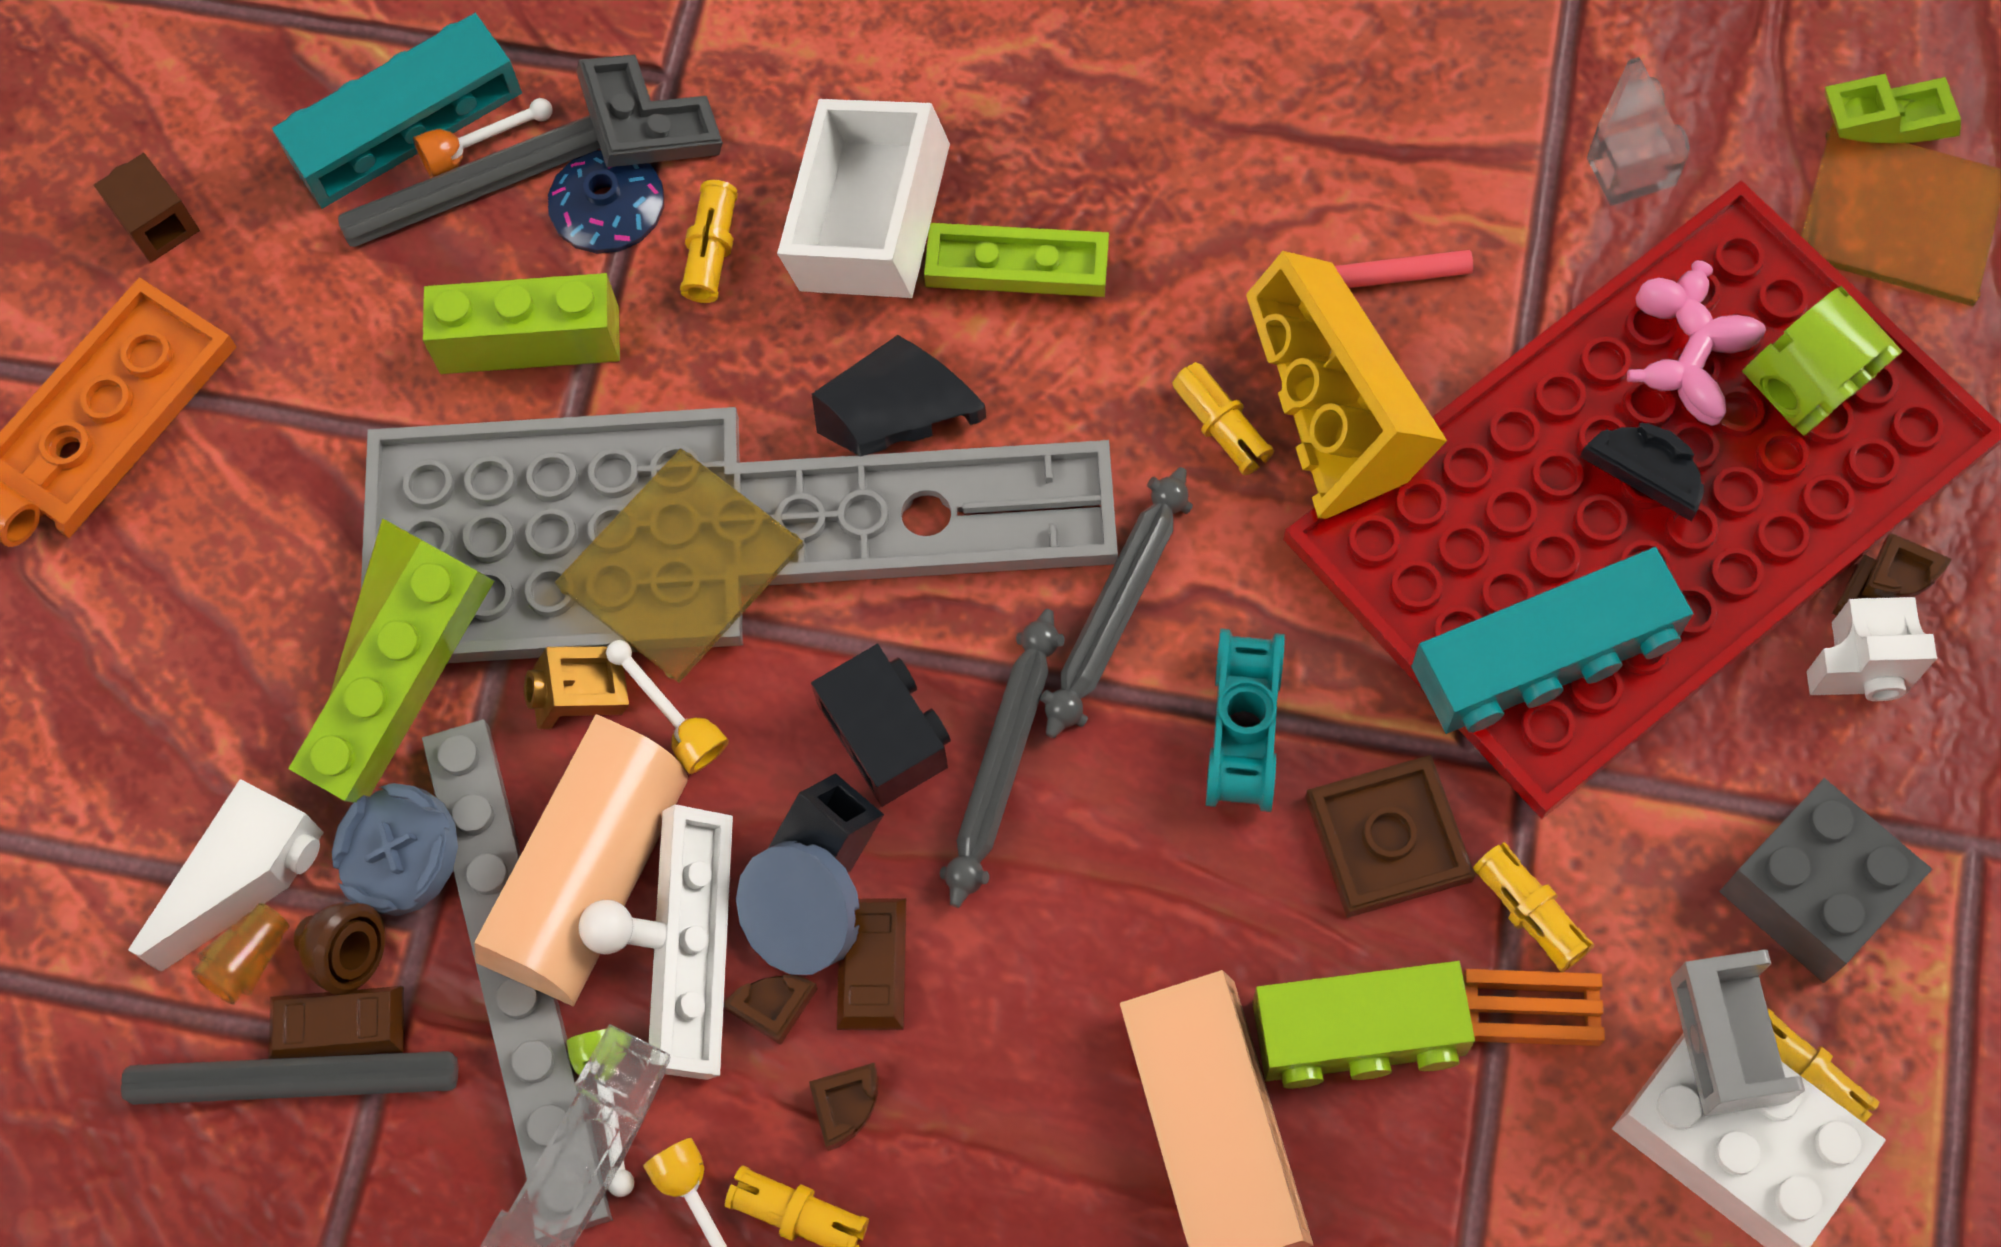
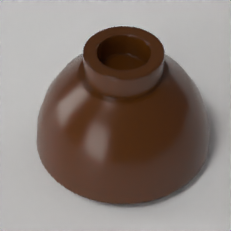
M357 902L335 903L314 915L304 918L298 924L294 933V946L299 952V957L306 974L315 984L330 993L342 995L359 989L376 971L384 952L385 927L379 913L367 904Z

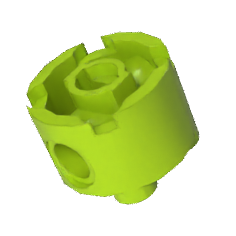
M1840 286L1788 327L1773 345L1770 343L1742 372L1785 419L1805 436L1903 351L1853 297Z

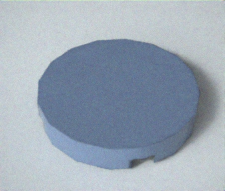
M391 783L378 787L383 790L376 791L370 797L363 795L356 803L354 802L337 827L332 848L333 868L339 869V876L343 884H338L345 897L352 902L367 904L380 914L399 916L420 910L439 895L453 872L458 842L455 822L442 801L418 787Z
M783 841L752 857L740 875L736 895L739 922L751 947L770 966L790 975H813L843 959L855 943L859 925L854 927L856 920L854 911L860 908L858 893L846 868L829 851L814 844L805 846L801 843H795L797 841Z

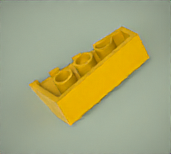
M1282 251L1247 292L1246 297L1267 361L1270 364L1277 365L1281 377L1282 390L1278 392L1284 414L1293 415L1302 442L1295 447L1302 470L1311 471L1318 491L1316 495L1311 497L1318 518L1328 519L1408 483L1443 446L1447 439L1333 263Z

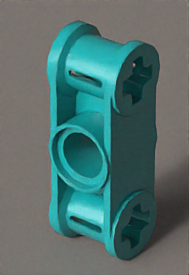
M1220 628L1215 686H1218L1214 741L1209 755L1205 806L1216 807L1219 801L1258 804L1261 811H1272L1276 776L1274 742L1277 699L1282 679L1285 634L1275 633L1271 639L1232 636L1230 629ZM1246 711L1257 716L1261 723L1254 727H1242L1234 723L1230 716L1236 712Z

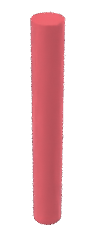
M1470 250L1338 265L1335 268L1350 289L1472 274L1473 257Z

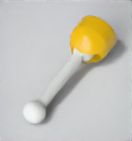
M615 640L608 645L606 649L608 660L612 664L622 665L676 728L671 738V748L676 759L689 774L700 771L722 753L727 747L729 740L716 725L705 718L684 719L631 657L632 649L626 641Z
M693 1139L682 1140L648 1160L643 1167L653 1185L665 1195L672 1197L684 1196L710 1246L727 1247L696 1191L702 1182L705 1169L702 1156Z

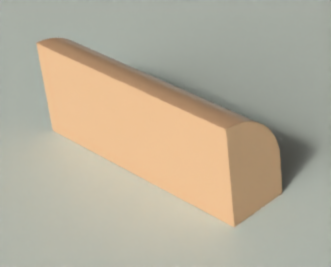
M595 715L474 942L477 964L574 1007L600 956L599 953L593 952L582 942L579 935L580 917L589 905L600 900H613L625 906L661 835L662 811L677 803L688 782L686 770L672 754L649 738L600 715Z
M1221 970L1121 1002L1120 1007L1188 1247L1314 1246L1235 982Z

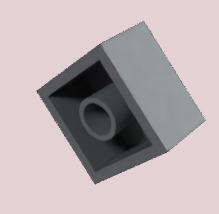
M1823 778L1737 870L1719 892L1811 973L1825 983L1851 960L1931 872L1932 868L1827 779Z

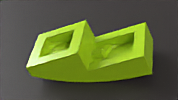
M1885 73L1825 87V97L1839 138L1870 143H1913L1960 136L1961 117L1946 77L1891 89Z

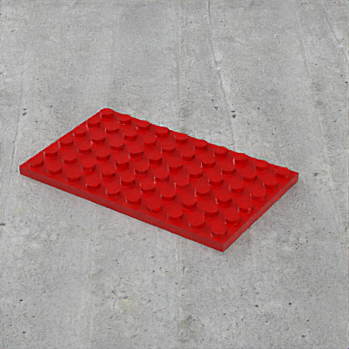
M1741 180L1435 414L1432 418L1447 441L1408 483L1328 519L1318 518L1314 507L1285 529L1283 540L1422 691L1423 689L1411 667L1419 643L1653 547L1658 549L1694 613L1680 635L1681 642L1675 648L1652 659H1646L1643 653L1621 661L1623 666L1617 672L1594 683H1587L1583 677L1563 685L1564 690L1560 695L1540 706L1528 708L1526 703L1522 702L1503 710L1504 716L1499 721L1482 730L1468 732L1466 726L1458 729L1531 809L1543 819L1862 558L1864 554L1873 549L1890 533L2001 444V423ZM1697 260L1704 261L1713 268L1712 274L1707 277L1709 280L1708 293L1701 302L1709 310L1713 319L1728 315L1747 316L1762 322L1766 328V332L1761 337L1759 343L1749 350L1736 353L1711 351L1703 370L1718 383L1725 397L1727 411L1720 423L1713 426L1698 421L1687 411L1678 395L1677 389L1673 391H1659L1650 388L1644 382L1627 381L1628 370L1645 369L1649 364L1663 359L1678 361L1690 338L1680 328L1676 317L1672 319H1658L1645 314L1637 307L1636 295L1640 287L1647 280L1655 278L1673 280L1677 283L1684 273L1692 270V263ZM1842 286L1903 352L1853 396L1845 400L1830 415L1803 436L1747 378L1742 370L1770 343L1773 345L1784 334V331L1834 289ZM1639 423H1649L1674 433L1695 454L1693 461L1700 472L1701 484H1704V494L1692 522L1581 458L1584 447L1601 431L1606 429L1613 431L1621 427H1638Z

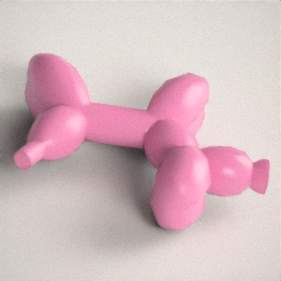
M1697 260L1692 263V270L1684 273L1677 283L1673 280L1655 278L1647 280L1640 287L1636 295L1637 307L1645 314L1658 319H1672L1676 317L1680 328L1690 338L1678 361L1663 359L1649 364L1645 369L1628 370L1627 381L1644 382L1650 388L1659 391H1673L1677 389L1678 395L1687 411L1698 421L1713 426L1720 423L1727 411L1725 397L1718 383L1703 370L1711 351L1736 353L1749 350L1759 343L1761 337L1766 332V328L1762 322L1747 316L1728 315L1713 319L1709 310L1701 304L1708 293L1709 280L1707 277L1712 274L1713 268L1708 263Z

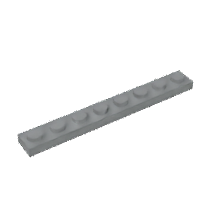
M484 719L422 737L435 796L445 804L456 826L458 850L453 871L474 959V942L521 856L490 727ZM476 963L541 1238L549 1241L612 1221L577 1075L569 1059L566 1043L568 1039L558 1000Z

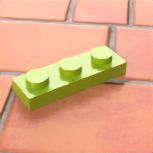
M931 223L928 232L924 271L925 287L1105 297L1109 232Z

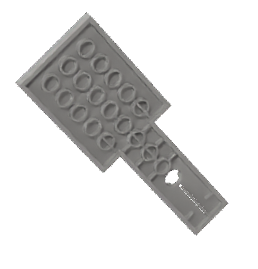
M736 407L368 429L361 588L382 518L495 581L448 663L540 658L546 647L608 646L615 640L626 641L630 645L632 652L743 645L742 587L1115 564L1118 560L1109 440L871 454L861 457L855 455L740 462L739 416ZM934 496L939 498L941 503L950 509V521L941 532L931 536H920L906 528L902 521V515L904 511L910 508L915 498ZM1099 505H1101V507H1090V508H1073V509L1040 510V511H1024V512H1008V513L958 515V512H964V514H968V513H984V512L1017 511V510L1050 509V508H1066V507H1083V506H1099Z

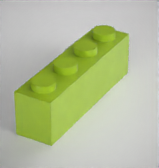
M382 518L329 700L288 769L344 801L356 803L363 795L370 797L495 581Z

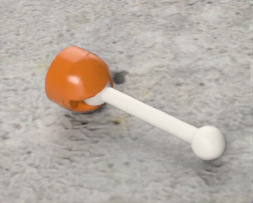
M537 98L531 102L528 109L458 138L451 132L443 129L429 130L413 137L414 145L430 178L458 168L463 159L464 148L533 119L546 121L551 117L553 108L548 100Z

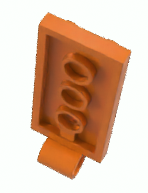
M139 277L0 431V542L7 547L20 545L33 534L43 515L52 519L59 532L70 538L237 348L231 337ZM69 442L80 443V448L75 454L68 458L60 457V452L64 445Z

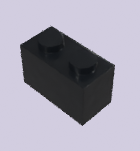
M878 643L811 682L818 707L881 807L948 768L944 745L951 742L946 728L932 708L922 713L911 696L913 692L917 691V686L907 667L899 657L889 662Z

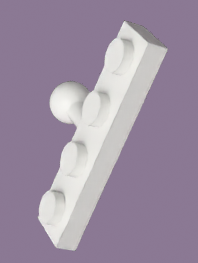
M676 804L662 811L656 921L633 918L626 907L613 900H600L592 903L584 910L579 920L580 938L585 946L593 952L612 954L618 952L627 944L654 949L647 1072L704 1080L720 1076L732 815Z

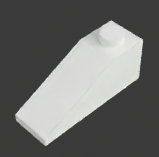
M240 779L128 950L153 968L161 972L288 889L296 875L304 873L313 864L320 848L319 839L324 832L306 813Z

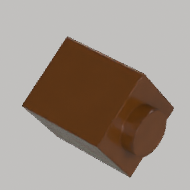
M142 153L128 163L119 165L108 176L94 184V187L150 263L200 231L180 198L145 153Z

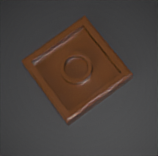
M1431 755L1307 790L1305 798L1347 918L1464 885L1474 880V870Z

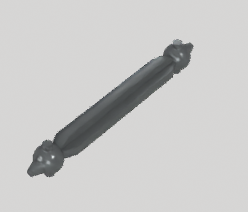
M1179 467L1169 477L1160 480L1152 477L1149 480L1147 487L1152 490L1151 498L1153 505L1140 513L1061 671V689L1053 693L1045 690L1040 697V700L1045 703V714L1048 718L1046 735L1048 737L1055 738L1063 729L1075 724L1083 727L1087 722L1088 716L1083 714L1081 699L1096 688L1173 532V514L1179 511L1188 514L1193 507V504L1188 501L1186 469Z
M1045 609L1036 621L1028 624L1023 632H1019L1016 636L1017 644L1022 645L1025 651L1012 667L956 840L959 856L951 860L947 867L943 866L940 870L941 879H944L950 888V905L956 908L962 905L969 894L976 892L982 884H987L989 881V873L983 870L980 863L992 850L1049 672L1046 657L1052 655L1058 646H1063L1065 641L1063 634H1058L1054 627V611L1050 609Z

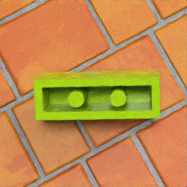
M607 273L424 286L423 342L440 374L620 361L619 306Z
M1460 961L1257 986L1252 1001L1265 1081L1282 1079L1283 1087L1288 1089L1318 1085L1324 1082L1323 1074L1350 1071V1076L1353 1080L1379 1078L1392 1073L1391 1065L1412 1062L1418 1063L1420 1071L1448 1069L1459 1065V1056H1466L1475 1043Z

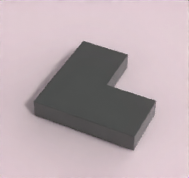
M635 54L579 60L576 73L606 167L716 156L720 154L723 142L707 96L651 101Z

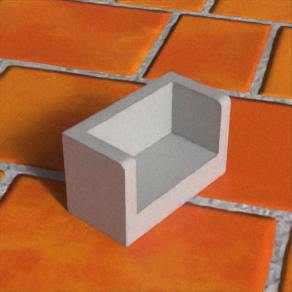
M1768 950L1686 961L1670 978L1704 1116L1788 1104L1805 1091L1801 1076L1785 1077L1759 976L1771 965Z

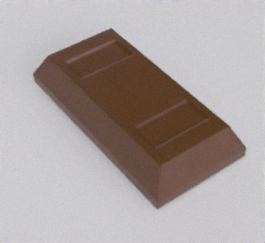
M906 898L858 899L860 908L854 911L856 918L854 927L859 925L857 939L845 957L839 960L837 1030H904Z
M403 986L359 989L342 995L323 992L270 997L269 1059L403 1053Z

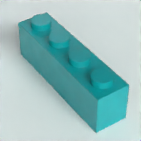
M475 12L459 22L445 26L438 34L412 49L394 55L387 63L359 79L346 82L336 92L315 104L295 111L285 121L271 129L288 160L321 209L418 154L413 137L436 129H443L453 134L521 95L522 91L510 59Z
M1653 547L1421 642L1418 645L1411 667L1444 732L1447 734L1466 726L1468 732H1476L1499 721L1504 716L1503 710L1525 702L1528 708H1533L1551 701L1563 692V685L1584 677L1587 683H1594L1605 679L1623 666L1621 661L1643 653L1646 659H1652L1667 653L1681 642L1680 635L1694 613L1658 549Z

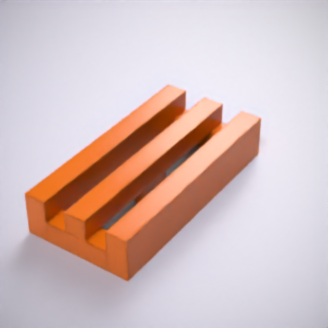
M1466 969L1463 973L1475 1042L1600 1046L1605 1041V1031L1601 1025V1016L1604 1014L1603 1000H1600V989L1603 987L1602 974L1485 969ZM1478 989L1584 993V999L1478 996ZM1479 1012L1585 1016V1026L1479 1023Z

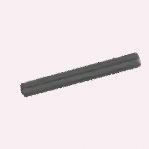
M588 115L342 213L338 217L341 231L350 246L356 247L601 149L591 117Z
M449 1051L130 1065L122 1073L121 1096L123 1100L134 1105L451 1091L457 1086L459 1066L457 1057Z

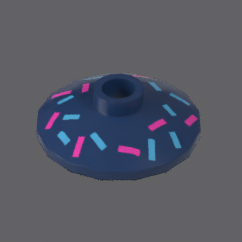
M596 150L571 160L555 176L548 193V215L559 236L577 249L596 254L620 252L640 243L657 226L664 209L663 184L652 165L643 163L606 167L601 150ZM601 188H611L605 194H595Z

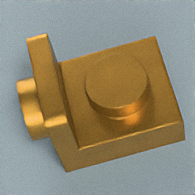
M608 646L545 648L533 669L527 671L524 681L525 702L529 709H535L538 729H552L560 716L622 715L629 706L624 668L622 665L612 664L606 656Z

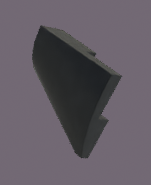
M899 335L812 393L817 433L860 457L886 450L896 442H914L933 436L932 423L962 415L970 425H973L986 418L985 404L961 379L933 356Z

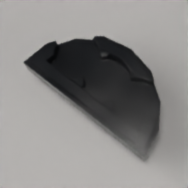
M1639 423L1638 427H1621L1613 431L1606 429L1601 431L1584 447L1580 456L1584 460L1691 522L1695 517L1704 494V484H1701L1700 472L1693 461L1695 454L1692 449L1671 431L1649 423Z

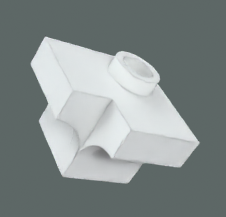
M1915 597L1849 599L1832 622L1834 647L1824 648L1806 671L1810 695L1865 694L1866 699L1870 701H1889L1903 697L1937 660L1933 634H1925L1920 626Z

